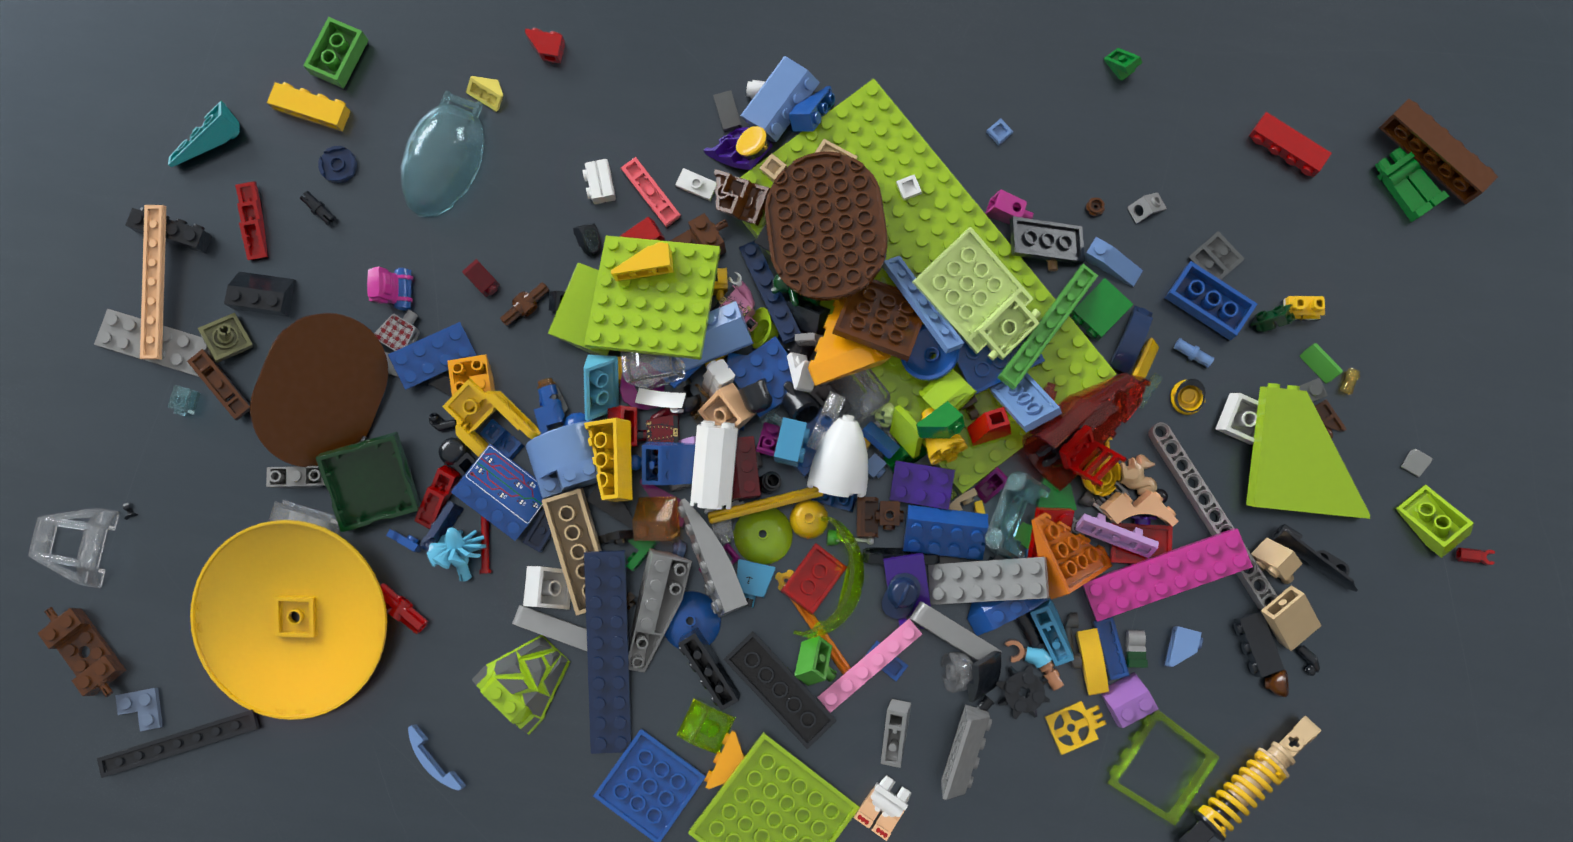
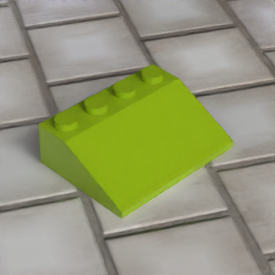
M577 263L548 334L593 355L607 356L609 350L587 348L584 345L599 270Z

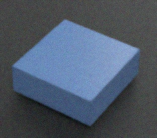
M1000 118L987 129L986 133L999 146L1013 134V131Z

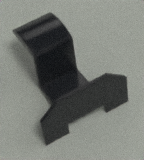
M129 502L123 504V509L128 514L124 517L125 520L138 515L133 513V509L129 507Z

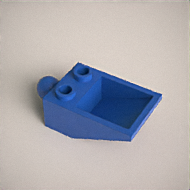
M646 442L642 445V458L639 455H631L632 470H639L642 467V485L692 484L696 443ZM655 468H658V474L655 473Z

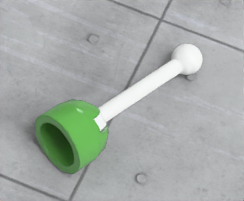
M828 529L827 545H837L841 540L866 542L869 545L874 544V538L872 537L867 539L842 537L836 530Z

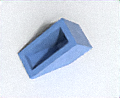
M1179 626L1173 627L1164 666L1174 667L1197 653L1203 643L1202 632Z

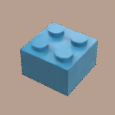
M783 417L774 453L775 462L798 467L799 462L803 463L805 456L803 444L808 443L810 429L807 428L806 422Z

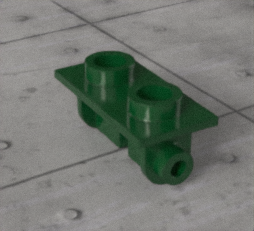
M1292 304L1286 306L1279 305L1273 310L1267 312L1264 310L1257 313L1251 326L1256 325L1257 331L1265 332L1277 327L1274 321H1276L1279 327L1291 324L1295 320V315L1289 312Z

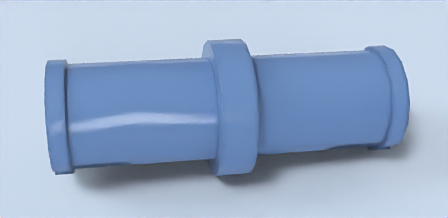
M1179 338L1174 345V349L1188 356L1189 360H1195L1206 368H1209L1214 361V357L1201 351L1197 345L1194 347L1182 340V338Z

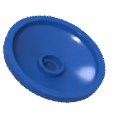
M923 324L909 360L901 359L906 371L913 377L925 381L936 380L945 376L954 368L959 358L960 349L946 354L925 324ZM933 354H936L934 359H930Z
M684 592L683 600L664 634L673 646L679 649L678 642L680 638L697 627L709 645L716 639L721 627V617L719 618L718 614H714L711 607L712 599L700 592ZM692 617L694 619V623L692 625H688L687 618Z

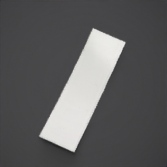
M639 388L635 403L682 408L686 393H670Z

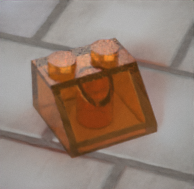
M639 497L632 521L634 541H672L680 536L677 497Z

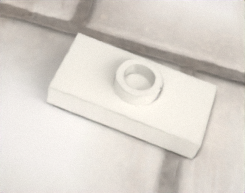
M684 168L675 184L676 187L708 201H711L715 193V187H717L715 181Z

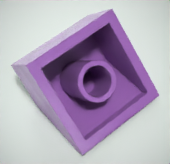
M1135 672L1108 685L1109 692L1100 694L1114 721L1120 728H1125L1158 710L1149 690Z

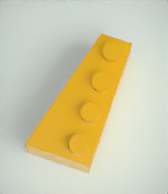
M611 418L584 423L585 429L588 430L590 436L588 438L589 446L593 449V464L596 465L598 471L596 477L601 499L613 502L633 500L631 421Z

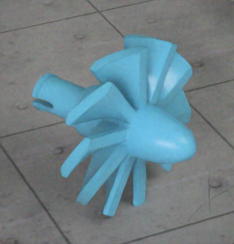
M450 527L447 529L446 534L441 536L438 543H431L429 545L427 556L434 567L440 565L445 569H449L452 563L457 569L459 580H463V582L468 581L472 577L468 567L469 557L478 558L481 556V554L470 552L486 548V544H478L484 540V536L472 538L478 533L477 530H474L462 538L463 530L458 531Z

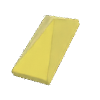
M471 76L466 93L494 111H499L503 98L499 81Z

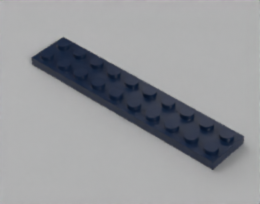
M625 550L584 552L591 754L624 753L632 742Z

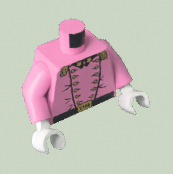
M735 272L738 276L737 280L733 281L729 277V281L736 284V287L733 285L711 311L736 301L743 312L749 331L752 332L758 325L752 319V316L755 314V302L752 292L743 281L741 282V275Z

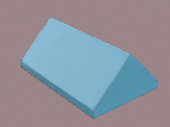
M587 356L583 367L586 421L608 414V408L619 406L618 357Z

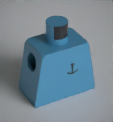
M738 559L737 578L748 603L747 607L754 608L756 596L765 597L776 567Z

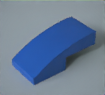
M494 419L480 432L484 438L511 460L524 447L520 441Z

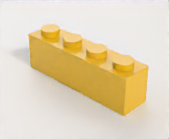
M285 82L283 84L274 83L267 101L273 110L342 132L351 112L346 103L341 100H329L325 95H314L304 88L298 90Z

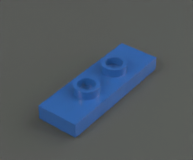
M1110 617L1098 622L1093 621L1094 628L1098 630L1109 681L1130 676L1114 618Z

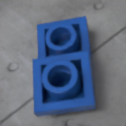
M823 493V496L813 498L812 500L853 513L858 494H853L848 498Z

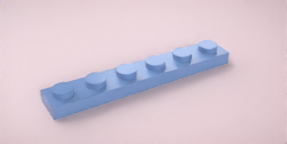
M897 256L885 260L882 267L944 352L947 354L962 348L964 342L951 324L912 283L916 277L902 258Z

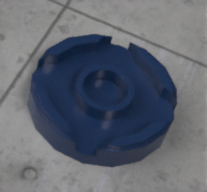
M332 146L324 151L322 157L320 156L318 168L321 175L327 181L334 184L344 183L355 175L357 160L349 149L343 146Z

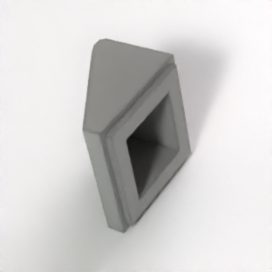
M1417 449L1410 450L1401 468L1420 477L1433 458Z

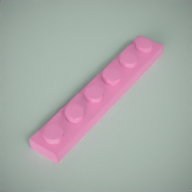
M908 619L817 698L831 713L919 638L922 633Z

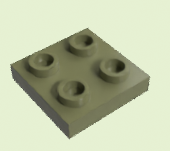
M235 313L198 328L216 363L253 348L252 342Z

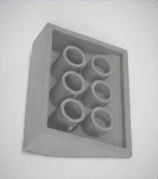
M965 704L941 779L942 799L948 800L964 795L967 788H971L974 779L971 774L973 769L978 767L980 758L977 756L979 750L984 749L986 738L983 737L985 731H989L992 724L988 711Z

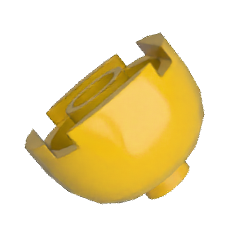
M1093 457V458L1086 464V466L1083 468V471H1084L1097 457ZM1108 457L1091 476H1094L1111 458ZM1117 462L1100 480L1103 482L1101 487L1098 485L1094 486L1087 479H1082L1083 485L1095 495L1102 497L1110 495L1116 489V486H1114L1116 481H1120L1121 478L1120 464Z
M810 499L796 504L791 510L789 518L794 533L805 539H814L822 535L829 522L828 512L825 507L818 501Z

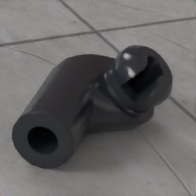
M431 413L429 415V423L438 431L452 430L457 425L455 419L445 421L438 413Z
M1303 645L1297 653L1307 660L1306 673L1314 676L1320 670L1318 658Z

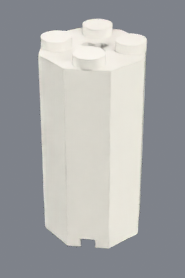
M703 420L701 424L697 425L690 506L698 503L697 507L722 510V506L726 505V509H731L738 428L735 427V423L723 422L721 425H715V421Z

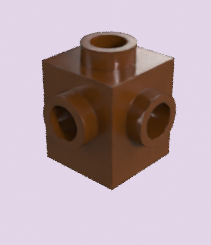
M900 501L879 502V510H875V522H879V526L883 527V530H895V527H899L900 522H903L904 511L900 510ZM886 514H891L893 518H887Z

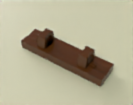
M201 349L187 361L234 420H239L250 411V404L204 349ZM235 394V397H233L231 400H227L229 397Z

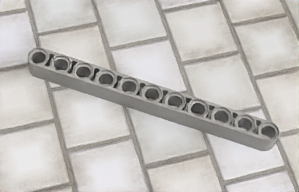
M1161 422L1152 426L1148 432L1151 442L1210 534L1213 536L1219 534L1222 529L1226 531L1233 529V525L1170 427ZM1156 428H1159L1163 431V437H1158L1156 435ZM1167 445H1171L1173 447V454L1167 452ZM1178 461L1184 464V471L1177 468ZM1189 478L1195 481L1194 488L1188 485ZM1200 495L1206 498L1205 505L1199 502ZM1211 512L1216 514V522L1210 519L1209 515ZM1245 546L1253 567L1250 568L1248 574L1241 571L1236 573V575L1261 611L1266 607V598L1273 601L1278 596ZM1256 580L1261 584L1259 591L1254 588Z

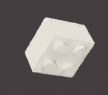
M1230 393L1215 430L1253 445L1258 401L1242 393Z

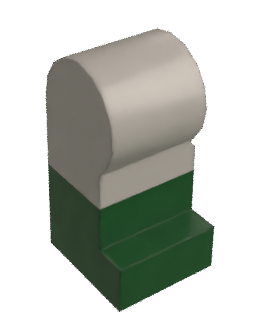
M1127 630L1125 661L1127 667L1148 668L1144 630Z

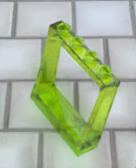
M1157 710L1153 715H1147L1143 721L1144 729L1142 732L1137 731L1131 740L1134 744L1130 749L1126 748L1120 756L1123 759L1120 765L1117 766L1115 764L1111 769L1109 775L1112 777L1108 784L1173 826H1176L1220 757L1161 711ZM1159 721L1165 723L1206 756L1172 810L1168 813L1119 783V779Z

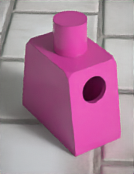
M1001 189L990 198L985 212L987 217L1010 224V219L1013 216L1032 219L1034 213L1025 210L1027 205L1025 200Z

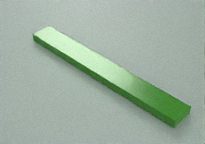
M1085 264L1079 267L1041 318L1040 324L1029 334L997 377L1012 390L1017 387L1098 277L1096 273Z

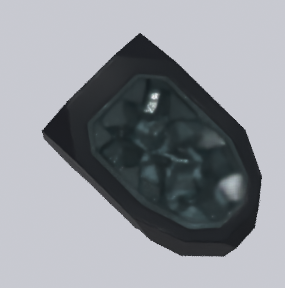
M595 223L573 228L578 245L582 248L583 252L588 256L595 255L601 246L599 232Z

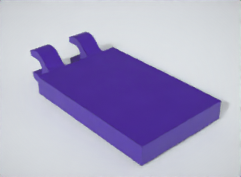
M923 552L884 558L887 588L893 577L900 573L912 574L920 583L919 597L913 610L907 616L913 614L920 601L931 607ZM906 617L898 619L899 627L907 621Z

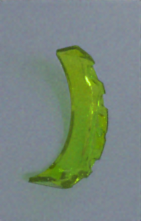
M821 517V521L828 522L836 527L837 538L846 545L849 555L838 608L826 621L817 622L813 629L804 632L794 630L793 634L814 638L832 632L851 615L861 596V589L864 583V563L859 545L848 528L832 517Z

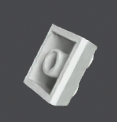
M527 566L523 606L570 610L571 597L563 570L559 568Z

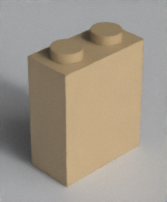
M1292 585L1261 610L1277 641L1290 651L1321 627L1306 595Z

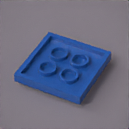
M776 336L730 367L735 374L734 381L740 389L766 378V386L770 395H772L773 402L770 408L757 413L760 418L782 404L783 397L787 393L783 387L786 381L793 383L787 360L788 354Z

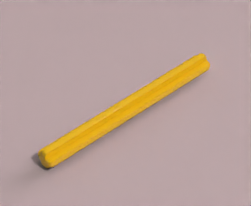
M815 486L813 488H804L732 506L731 509L724 508L708 512V520L712 524L821 497L823 493H820L818 487Z

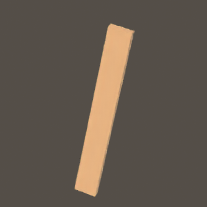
M144 205L140 359L162 360L167 207L164 205Z

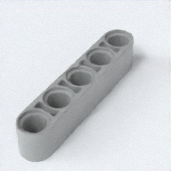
M921 601L910 617L918 625L977 661L993 651L1002 653L998 648Z
M519 605L512 624L587 651L586 628Z

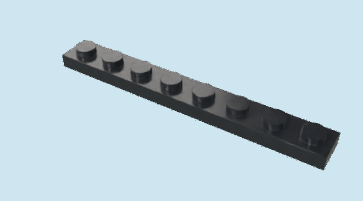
M252 709L99 757L97 762L101 778L260 729L257 715Z

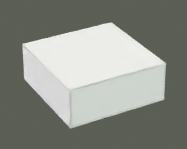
M915 174L896 181L903 201L922 193Z

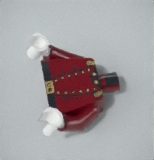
M664 407L653 414L650 420L646 421V430H637V442L679 443V416L675 413H683L684 410Z

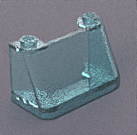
M1013 472L1009 475L985 535V543L991 552L1007 559L1025 558L1026 554L1019 549L1021 542L1014 539L1027 503L1036 505L1038 498H1048L1050 488L1026 473Z

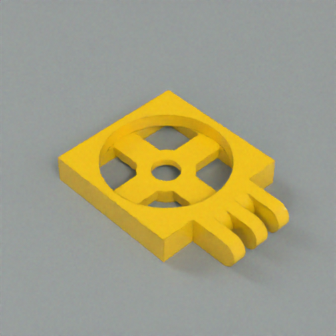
M1079 701L1044 716L1060 755L1099 739L1095 729L1107 724L1105 720L1098 723L1096 721L1103 717L1102 712L1096 715L1093 714V712L1100 709L1099 705L1086 710L1083 702ZM1068 711H1078L1083 715V718L1074 721L1071 719ZM1061 715L1064 721L1063 726L1054 730L1055 721ZM1069 724H1073L1075 726V730L1073 732L1068 731L1067 726ZM1087 726L1089 729L1088 735L1085 740L1081 741L1078 731L1080 728ZM1068 735L1071 737L1073 745H1065L1058 738Z

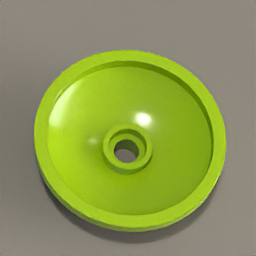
M776 508L740 516L735 525L734 542L736 548L750 562L764 565L775 563L787 554L792 544L793 531L790 522ZM760 531H766V537L761 538L759 536Z

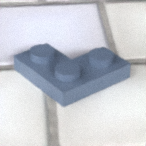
M158 688L115 695L117 714L124 715L138 712L140 731L163 727Z

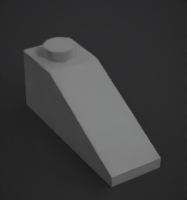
M891 699L886 714L881 764L901 768L910 718V702Z

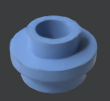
M678 539L677 542L673 543L671 553L684 557L686 542Z

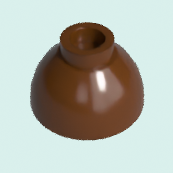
M1282 670L1271 674L1270 677H1265L1266 689H1270L1277 696L1287 697L1289 695L1287 671Z

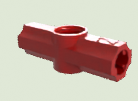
M385 583L380 585L388 614L405 624L413 633L418 634L429 621L413 608V604L401 595L399 596Z

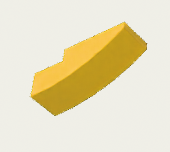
M1094 628L1078 631L1075 636L1079 653H1081L1082 671L1088 695L1109 692L1098 630Z

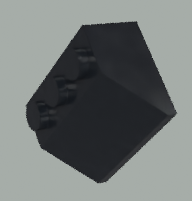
M238 272L227 286L224 304L236 310L289 317L296 280Z

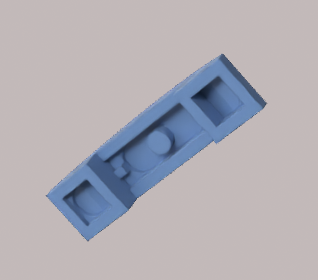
M417 724L409 726L408 733L412 748L427 772L445 786L458 791L464 789L466 785L456 772L451 771L446 774L423 746L429 739Z

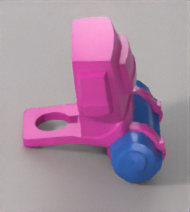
M374 267L368 270L367 291L369 301L381 304L392 303L394 308L400 311L410 310L411 303L413 302L411 298L412 270L398 268L394 273L382 267Z

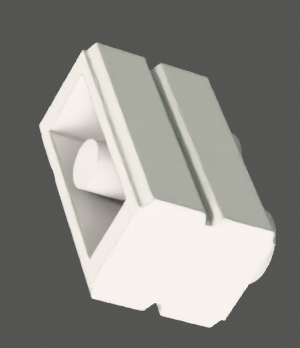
M601 159L585 163L586 170H583L584 180L589 183V188H586L588 199H592L594 204L615 201L616 196L608 160Z
M724 359L711 361L706 366L707 371L703 375L702 388L706 393H709L708 396L711 398L718 389L733 383L735 374L728 368Z

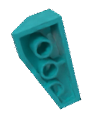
M220 101L204 117L206 120L201 127L196 126L193 129L190 140L185 139L170 155L168 159L170 167H174L222 145L230 138L234 139L240 132L239 122L224 102Z

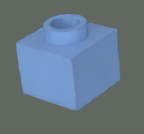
M876 453L868 460V476L872 480L875 477L879 479L886 471L884 467L887 463Z

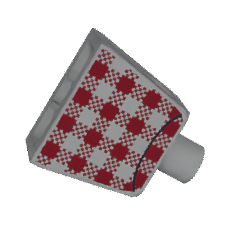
M409 309L403 318L392 314L374 334L385 346L393 351L399 350L416 342L420 330L413 326V323L418 315Z

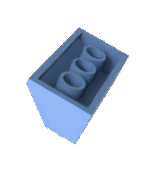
M784 56L740 116L751 127H762L766 132V139L777 142L791 123L789 113L795 105L810 97L820 82L809 70Z
M735 301L710 311L702 359L673 357L681 373L753 344L746 320L738 303Z

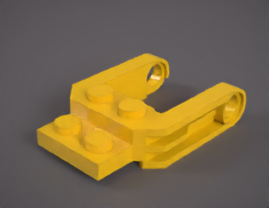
M471 378L442 406L456 420V436L478 457L489 444L475 430L496 410L517 430H521L530 439L541 434L538 427L501 391L484 392Z

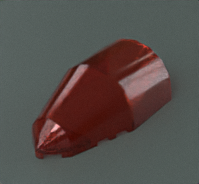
M1122 373L1065 397L1057 404L1062 414L1023 435L1022 445L1032 465L1054 487L1060 491L1063 490L1079 474L1075 475L1072 470H1066L1063 467L1062 459H1058L1050 466L1044 467L1042 460L1053 453L1050 451L1045 456L1039 457L1036 454V450L1047 443L1056 449L1081 425L1091 427L1094 440L1104 445L1109 437L1114 438L1116 436L1115 430L1121 422L1125 424L1141 405L1144 399L1141 396L1145 392L1146 385L1150 386L1151 382L1142 376ZM1100 450L1094 457L1099 456L1103 451Z

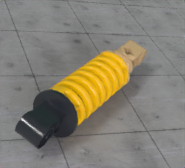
M1304 716L1279 743L1273 741L1267 751L1263 748H1258L1254 755L1255 760L1249 759L1246 763L1247 767H1241L1239 775L1235 774L1231 777L1232 783H1224V790L1216 791L1217 798L1211 797L1208 799L1209 806L1202 805L1198 810L1194 811L1199 822L1187 831L1178 842H1209L1213 837L1224 842L1226 840V828L1229 831L1234 830V826L1229 820L1232 818L1240 824L1242 819L1236 814L1239 810L1245 816H1249L1250 811L1247 807L1249 805L1252 808L1258 807L1254 799L1257 797L1261 801L1265 800L1266 797L1262 793L1263 790L1272 793L1273 788L1270 786L1272 782L1275 785H1280L1282 781L1288 779L1290 775L1286 769L1296 763L1294 757L1308 743L1315 739L1322 730L1307 716ZM1290 741H1297L1296 746H1289Z

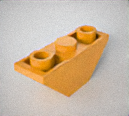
M734 730L730 734L726 733L721 743L725 745L722 753L718 751L713 760V763L716 764L713 771L709 770L704 781L707 782L705 788L707 789L724 784L745 757L737 732Z

